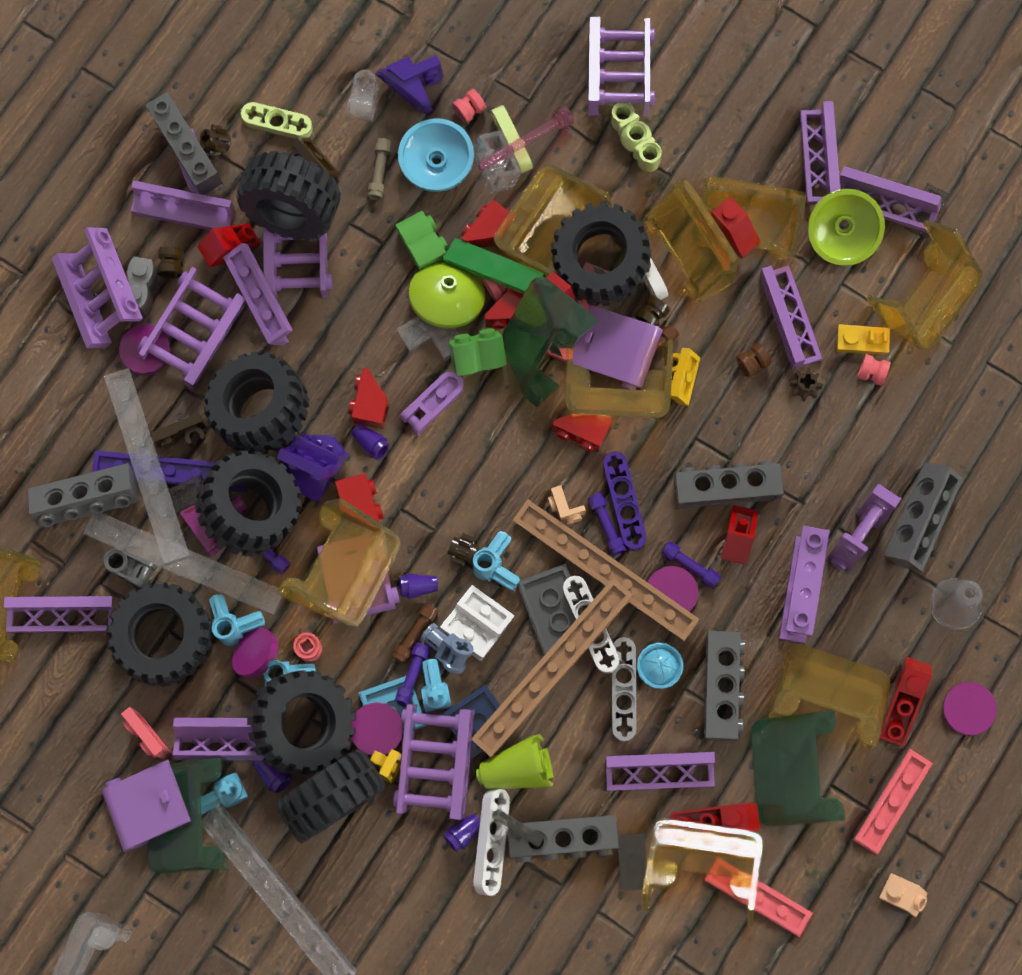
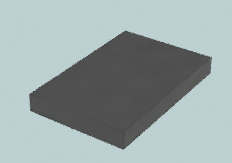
M566 564L520 580L518 584L520 594L544 656L576 620L563 589L564 582L571 577ZM572 582L571 589H569L568 592L575 593L578 601H573L572 603L573 605H576L578 602H580V599L578 597L575 586ZM581 607L578 611L579 616L584 611L583 607Z

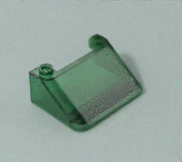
M542 276L536 277L531 281L502 333L505 355L523 396L535 407L542 404L559 388V384L538 368L551 344L554 343L560 349L571 348L598 322L595 316L550 280Z
M835 711L765 718L753 724L751 728V744L756 803L759 821L763 825L778 827L829 824L845 821V811L842 803L835 798H821L816 735H826L833 731L836 726Z
M212 758L170 764L191 821L149 840L148 863L150 868L159 874L230 870V864L225 863L224 854L218 847L202 846L201 783L217 780L221 775L222 767H227V761L222 758Z

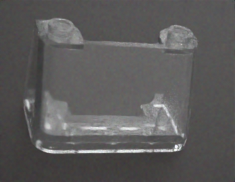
M96 912L82 913L77 918L51 975H83L95 949L107 950L117 941L128 942L133 929Z

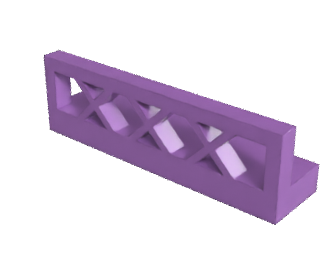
M823 101L821 110H801L800 112L807 205H816L823 198L812 197V189L817 184L826 190V195L840 190L833 101ZM806 118H820L821 125L816 130H813L807 125ZM813 138L822 144L823 148L818 153L809 148L808 143ZM815 161L824 167V171L819 176L810 170V166Z
M843 167L840 174V189L847 187L862 191L871 197H879L883 203L880 205L881 210L886 209V211H882L885 220L931 233L941 208V196L852 168ZM901 204L905 206L907 212L895 215L892 214L889 207ZM923 211L930 213L931 216L928 223L924 224L917 222L914 214Z
M133 180L131 186L135 194L131 207L133 215L210 231L213 228L227 227L233 224L236 210L231 200Z
M242 243L223 258L268 344L284 346L289 342L286 335L293 330L248 244Z
M772 265L762 268L759 277L792 370L822 361L820 350L789 265L773 270ZM785 274L788 281L785 290L779 287L776 276ZM784 297L795 301L797 307L793 314L788 312ZM793 320L803 324L805 331L802 337L796 335L792 324ZM801 343L812 348L813 357L805 359L800 346Z
M112 596L4 597V608L7 610L6 632H106L107 625L97 626L91 618L98 611H108V625H111L112 620L109 616L112 610L115 611V600ZM52 611L58 619L50 626H43L37 619L44 612ZM56 611L65 612L60 616ZM71 611H78L84 617L77 626H70L64 620ZM83 611H92V612H90L88 615H86ZM14 612H26L31 617L24 626H13ZM62 621L66 626L57 625ZM87 621H89L93 626H83V625H84ZM33 622H36L39 626H30V625H31Z
M174 718V760L264 759L263 755H257L254 751L255 741L249 740L248 733L252 732V726L247 725V718ZM182 742H193L196 745L191 751H180ZM212 743L223 745L218 751H210L207 748ZM238 743H247L250 746L245 751H237L233 748Z
M714 752L606 756L607 791L714 787ZM707 765L708 781H697L689 773L695 766ZM681 766H691V768L686 771ZM656 767H665L661 772L655 769ZM669 767H677L684 775L678 782H670L662 774ZM638 768L634 774L628 769ZM642 768H650L658 775L651 783L646 784L636 777ZM611 769H623L631 777L625 784L612 785ZM686 776H687L692 782H682V781H683V780L686 778ZM659 778H661L665 783H655V782H656ZM632 779H634L638 784L629 783Z

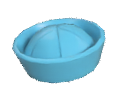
M654 643L642 650L638 657L637 670L645 684L653 688L664 689L671 687L679 681L683 673V660L680 653L673 646L667 643Z

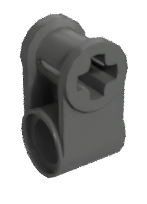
M111 549L104 556V565L113 575L141 589L142 584L147 583L152 571L158 567L143 558L135 557L120 549ZM115 557H123L124 562L121 567H111V562Z

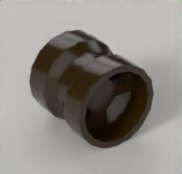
M172 246L160 247L158 249L160 264L157 266V275L169 279L180 278L183 274L181 261L184 259L183 249Z
M650 295L645 302V307L639 309L634 316L636 320L658 327L660 319L665 318L669 314L670 309L662 300Z

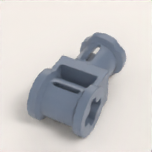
M435 623L428 626L420 638L423 644L427 643L437 651L435 658L443 663L444 668L455 674H460L465 670V662L474 651L469 641L459 638L454 633L449 636L445 635L438 629Z

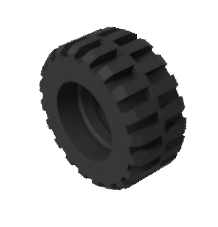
M270 151L269 153L262 152L249 161L237 189L236 198L241 211L245 212V216L249 220L255 221L257 226L264 227L270 233L279 234L280 237H290L293 240L299 241L301 239L311 241L314 238L322 237L329 231L341 200V193L336 180L330 177L325 169H320L318 164L304 160V157L298 155L297 157L293 156L291 153Z
M600 202V206L594 207L593 203L585 204L586 209L580 211L579 208L571 211L572 217L570 219L564 217L560 222L562 228L556 229L553 235L555 242L551 243V252L555 272L572 287L574 296L579 301L585 299L590 305L602 302L603 306L610 305V301L615 299L620 303L625 300L624 296L629 293L632 296L637 292L636 287L638 284L643 285L646 280L645 274L650 271L651 248L648 235L642 222L636 220L635 214L630 210L623 211V206L614 204L612 208L609 207L608 202ZM603 234L611 235L623 242L626 250L625 258L616 269L608 273H590L582 269L578 263V251L584 242L591 237Z
M251 352L249 356L242 354L238 356L237 360L233 361L231 359L225 363L227 366L215 373L216 378L214 381L211 380L207 387L209 393H205L204 402L206 405L204 406V412L210 427L236 452L247 450L248 454H251L254 450L260 451L264 455L268 454L269 450L277 451L282 448L281 445L283 443L292 441L294 433H299L303 427L301 422L302 420L305 421L308 415V411L305 408L309 407L306 386L292 367L283 358L276 357L273 353L264 352V354L261 352ZM274 389L270 403L262 412L249 418H240L241 409L248 398L259 391Z
M247 450L238 451L236 455L230 453L225 455L222 460H218L200 483L201 486L196 493L198 501L195 503V511L201 513L198 517V522L201 527H206L207 530L204 533L209 539L213 537L217 540L216 545L220 548L226 546L229 548L228 552L233 554L242 551L243 556H252L255 552L257 555H261L269 549L273 550L297 524L300 518L299 512L302 509V501L298 499L301 496L300 487H295L296 479L292 473L289 475L286 472L287 467L283 463L280 465L274 461L276 458L268 454L267 457H264L262 452L254 450L251 454H248ZM246 486L259 493L266 502L268 519L254 521L240 515L230 502L229 487Z
M149 582L142 584V589L136 590L133 588L128 591L130 596L125 600L122 597L116 603L119 605L116 612L112 610L109 616L112 621L111 625L106 627V634L109 635V640L106 642L108 649L112 651L111 657L121 667L122 671L146 685L166 687L174 682L177 684L184 682L186 676H193L198 672L196 668L200 663L204 665L207 660L205 657L206 652L211 651L212 643L210 642V636H213V632L209 623L208 613L190 592L175 584L168 585L166 582H157L156 585H152ZM163 610L170 611L176 614L183 623L184 635L182 642L167 657L160 659L147 657L137 646L136 635L142 621L150 614Z
M300 670L273 678L266 683V687L259 689L256 693L257 700L252 701L249 707L253 712L252 716L247 717V725L252 726V732L248 733L250 741L254 740L256 743L253 749L257 755H263V762L265 764L274 766L275 770L281 773L304 775L322 771L332 763L343 758L341 753L348 751L351 746V742L348 741L349 737L355 736L356 728L351 727V721L356 720L355 712H350L349 706H352L353 703L350 697L345 698L343 696L346 690L341 684L335 685L334 678L329 675L321 676V672ZM296 697H305L312 701L318 708L322 719L321 733L317 741L308 748L294 747L285 738L281 728L283 709L291 699Z
M356 750L317 773L277 802V811L294 838L304 843L385 789L384 781L366 753Z

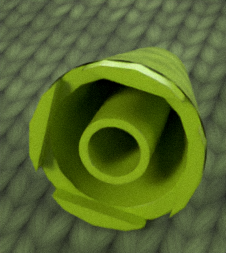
M540 734L532 735L494 755L492 758L490 757L481 762L480 769L476 770L479 784H484L486 789L547 788L553 786V782L548 780L553 778L550 756L547 748L542 749L539 743L544 741Z

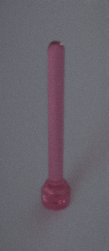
M561 107L553 113L551 120L478 162L477 168L480 171H485L552 130L566 129L574 123L572 112L567 107Z

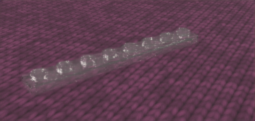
M129 368L105 375L104 378L163 563L165 566L189 559L191 557Z
M103 513L92 514L83 533L87 537L120 549L135 557L143 558L160 568L273 616L276 615L286 593L280 588Z
M220 803L215 806L200 821V824L323 975H355L358 973L223 805Z

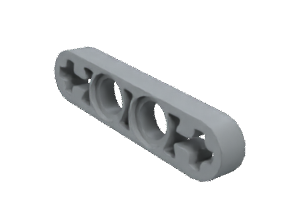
M622 637L617 639L613 645L616 649L620 648L621 643H626V647L631 648V652H627L626 662L632 661V666L629 664H619L618 668L612 672V733L618 741L628 742L633 739L637 729L636 647L632 640ZM617 652L619 662H621V652ZM621 669L628 670L631 673L630 682L626 684L618 682L616 673ZM628 696L632 702L631 707L628 710L619 709L616 704L618 697ZM616 714L623 716L632 714V719L628 717L626 719L627 727L632 728V732H628L627 737H622V733L617 732L616 728L621 727L622 717L616 719Z

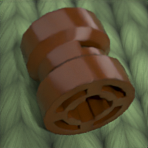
M759 343L753 345L749 352H742L736 356L739 368L748 378L756 375L757 370L760 368L765 369L772 364L768 353Z

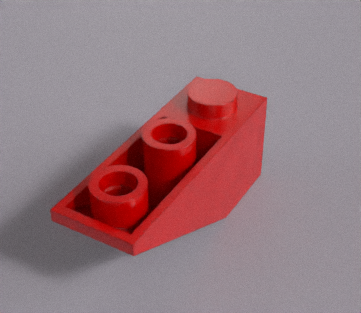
M906 656L896 680L878 738L904 747L932 678L931 665Z
M741 803L670 813L673 840L760 831L757 803Z

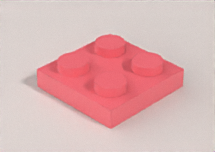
M129 707L121 713L126 719L123 725L132 735L142 739L139 745L148 756L151 755L153 758L158 757L165 760L172 754L138 711Z

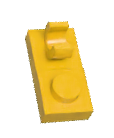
M838 325L836 352L889 354L890 328Z
M682 348L680 354L673 353L671 355L675 361H678V365L675 367L668 366V370L674 374L673 380L669 384V397L679 405L689 406L701 358L690 348Z
M391 749L388 757L378 751H374L370 761L380 766L379 774L381 778L393 785L401 769L402 755Z

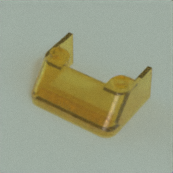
M925 220L923 225L932 238V242L924 252V260L928 270L902 304L895 300L887 301L872 295H868L866 299L883 324L914 346L923 350H930L935 346L981 284L982 270L957 229Z
M574 334L568 335L566 339L564 385L565 405L570 412L582 415L654 419L661 418L668 413L671 403L673 340H668L664 344L663 370L648 371L641 390L591 388L588 370L582 366L573 365Z
M672 819L658 821L653 828L642 890L643 910L649 911L653 886L668 887L672 885L677 878L678 869L732 878L731 891L733 895L738 899L749 901L747 927H753L763 847L761 837L755 832Z

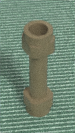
M385 138L377 139L375 146L377 158L373 182L369 183L367 196L372 200H382L385 187L382 183L386 159L391 154L392 141Z

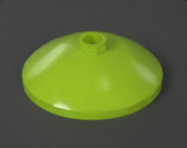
M840 189L827 194L814 206L808 220V237L812 247L820 257L836 265H854L869 258L880 246L885 232L884 215L878 203L868 194L856 189ZM842 220H847L848 222L845 228L839 227V223Z
M437 262L424 267L414 275L409 286V302L414 312L425 322L441 328H457L469 324L479 316L484 307L485 289L478 276L447 263Z

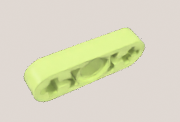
M255 102L247 103L241 110L243 122L249 128L293 139L297 137L309 138L313 131L311 120L303 114ZM256 111L259 117L254 116L253 120H250L248 114ZM274 116H281L284 122L281 126L274 127L270 124V120ZM301 123H304L305 128H302L301 132H298L296 126H300Z
M501 105L492 109L491 115L518 171L522 174L533 169L530 157L505 107Z

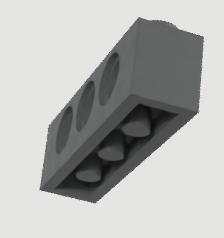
M168 92L147 103L146 107L199 194L205 195L222 185L223 183L218 172Z
M761 461L757 463V466H747V463H736L731 465L732 468L722 469L720 465L705 467L706 470L695 471L693 467L682 468L674 476L677 509L781 500L784 495L780 464H773V461ZM755 476L759 478L761 485L753 487L748 483L747 478ZM729 478L733 480L735 487L726 489L721 481ZM697 481H705L709 485V489L700 491L696 488L695 483Z
M924 463L884 554L896 566L923 572L963 480L950 466Z
M126 463L28 488L29 515L37 526L41 528L139 503L137 476L130 465Z
M708 631L706 634L704 740L736 742L738 735H743V719H739V708L744 706V692H739V682H744V666H740V655L745 654V639H740V632ZM722 653L730 655L732 664L730 666L721 665L718 656ZM720 680L730 682L732 690L729 693H723L719 690L718 682ZM721 706L729 708L731 711L730 719H721L717 714V709Z
M616 815L507 824L510 859L516 858V863L532 862V857L543 856V861L559 860V854H570V859L586 857V852L597 851V856L613 855V850L619 849ZM586 830H593L597 833L598 840L595 844L587 845L584 843L582 834ZM565 832L571 837V843L567 847H559L556 844L555 837L558 833ZM535 834L540 835L544 839L543 847L538 850H534L528 845L529 838Z

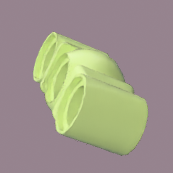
M616 103L612 109L611 124L618 131L623 147L633 152L634 159L638 161V165L643 171H655L660 165L662 150L655 143L649 126L639 121V116L634 112V108L630 103ZM626 114L629 118L621 120L617 115ZM632 134H639L642 138L634 140L630 136ZM653 154L656 158L647 160L644 158V155Z

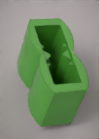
M420 211L396 224L397 232L419 270L431 264L444 261L443 257L449 247L443 236L438 237L434 232L437 226L431 215L426 217L424 212Z
M492 328L483 329L475 336L460 334L455 336L454 340L448 342L452 368L457 376L496 369L507 365L503 336Z

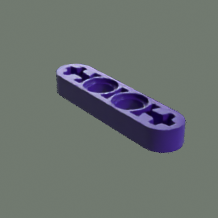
M610 452L604 458L603 469L620 535L626 549L638 551L645 544L646 533L627 460L620 452ZM612 458L622 463L618 468L619 474L625 473L626 476H618L611 480L610 477H615L614 468L612 466L608 467L611 464ZM619 482H623L628 486L629 491L627 494L620 496L615 493L614 486ZM624 507H630L634 510L635 517L632 520H624L621 517L620 511ZM638 523L639 526H634L635 535L641 536L637 545H634L632 541H627L630 538V529L628 527L624 530L623 526H632Z

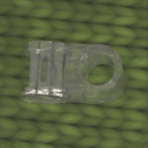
M361 70L355 74L351 95L347 104V118L371 122L374 119L378 85L375 75L369 70Z

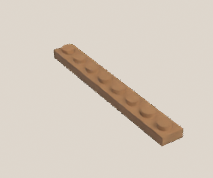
M527 499L514 517L513 522L604 586L612 578L617 580L634 595L629 601L631 605L684 642L699 623L700 619L529 499Z
M612 578L471 740L492 758L634 595Z

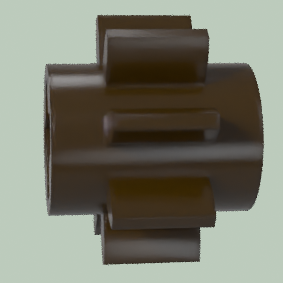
M211 124L210 130L204 129L200 135V145L204 148V152L218 158L220 157V152H227L231 146V137L227 134L228 130Z
M807 368L806 372L802 374L797 370L795 372L797 380H791L789 383L790 386L795 387L792 395H799L802 397L803 402L809 396L816 399L818 394L815 389L820 390L823 387L822 383H817L820 374L814 375L810 372V368ZM803 381L808 382L809 389L804 388Z
M463 533L461 539L458 537L453 538L448 550V555L453 557V564L463 568L466 562L473 564V557L480 547L474 544L475 537Z

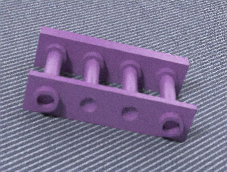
M590 17L588 115H598L599 105H604V103H644V116H649V107L654 106L655 91H650V44H654L655 29H650V18H645L644 31H623L600 28V17ZM605 40L644 41V51H605V48H600V43H604ZM604 61L644 62V72H607L604 69H599V66ZM604 82H644V93L604 92V90H599V84H604Z
M87 227L84 231L89 243L78 253H57L52 257V261L86 348H107L112 344L108 334L109 329L119 321H140L143 318L107 228ZM94 253L98 266L85 275L81 263ZM103 276L107 288L94 298L90 285ZM109 299H112L116 311L103 321L99 308Z
M263 227L264 276L276 299L277 291H281V289L320 287L323 298H328V290H332V275L328 274L327 233L318 238L320 239V253L281 254V252H277V243H281V240H293V238L280 237L279 234L270 233ZM320 263V277L281 278V276H277V267H281V264Z
M193 267L189 273L184 271L177 283L180 286L149 338L144 336L137 348L140 350L139 358L144 361L148 353L183 372L182 375L186 377L184 385L191 389H194L246 302L245 298L238 293L234 299L230 297L227 299L194 280L197 275V269ZM188 288L222 307V311L225 314L221 320L216 319L214 321L182 302L181 300ZM177 310L208 328L212 334L207 342L204 340L200 342L169 324L168 321L174 311ZM163 331L194 349L196 354L199 355L195 363L190 362L188 364L155 345L161 332Z
M878 484L856 514L860 517V524L854 533L849 535L845 532L827 556L831 559V564L839 570L844 571L846 569L850 571L869 548L862 541L870 529L873 527L878 529L896 508L901 498Z
M802 526L801 537H795L778 640L805 645L807 635L813 636L830 530Z
M407 704V708L403 709L401 724L405 725L399 790H395L393 805L397 806L396 813L407 812L408 805L446 809L447 812H450V819L461 820L465 818L475 710L460 709V714H456L453 717L417 713V704ZM415 724L454 727V730L458 731L457 741H453V744L414 740ZM413 751L451 754L455 758V767L451 768L450 771L411 767ZM410 778L447 781L450 785H453L452 796L449 795L448 798L409 794Z

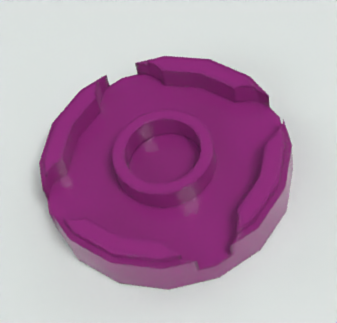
M137 325L128 330L121 339L119 346L120 358L124 365L135 374L143 376L152 375L159 372L167 364L148 353L144 361L139 358L140 350L137 348L144 336L149 338L155 328L153 325ZM162 331L155 345L171 354L170 341Z
M668 566L655 571L648 581L650 585L689 612L693 609L698 598V585L693 575L680 567Z
M261 627L245 634L238 642L233 653L232 666L235 672L246 679L257 678L265 673L269 668L267 665L270 660L274 661L277 656L279 646L277 637L268 629Z
M964 682L954 686L945 695L943 700L942 715L946 724L959 734L975 736L983 733L994 723L997 715V705L992 693L984 686L975 682Z
M378 702L366 704L356 712V720L351 721V727L356 728L352 741L359 750L364 751L367 755L372 756L374 751L384 755L389 754L391 749H397L403 739L404 726L401 724V717L388 704Z

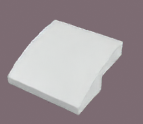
M472 585L457 603L456 608L440 626L439 630L447 636L454 633L459 638L469 641L474 648L472 656L482 661L508 627L514 615Z

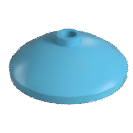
M428 119L415 124L405 133L399 145L398 160L402 173L410 183L426 191L440 192L456 187L468 176L473 166L474 148L469 135L456 123L445 119ZM440 159L441 163L434 164L433 160Z

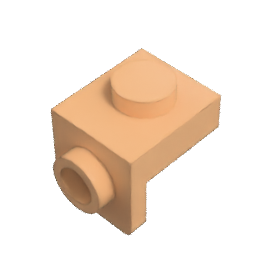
M562 486L551 488V497H548L551 511H557L560 522L566 521L567 524H573L581 521V516H584L586 513L584 505L569 510Z
M891 873L879 898L917 917L918 913L924 909L927 903V892L919 885Z

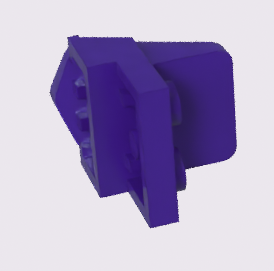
M437 55L413 65L410 56L376 72L377 77L421 113L429 114L433 112L423 86H434L441 81L440 78L444 77Z
M306 433L295 435L290 446L279 450L277 459L285 462L286 472L289 475L291 473L296 479L294 485L295 487H300L302 495L315 501L321 500L334 476L339 474L349 453L345 452L342 445L332 435H308Z

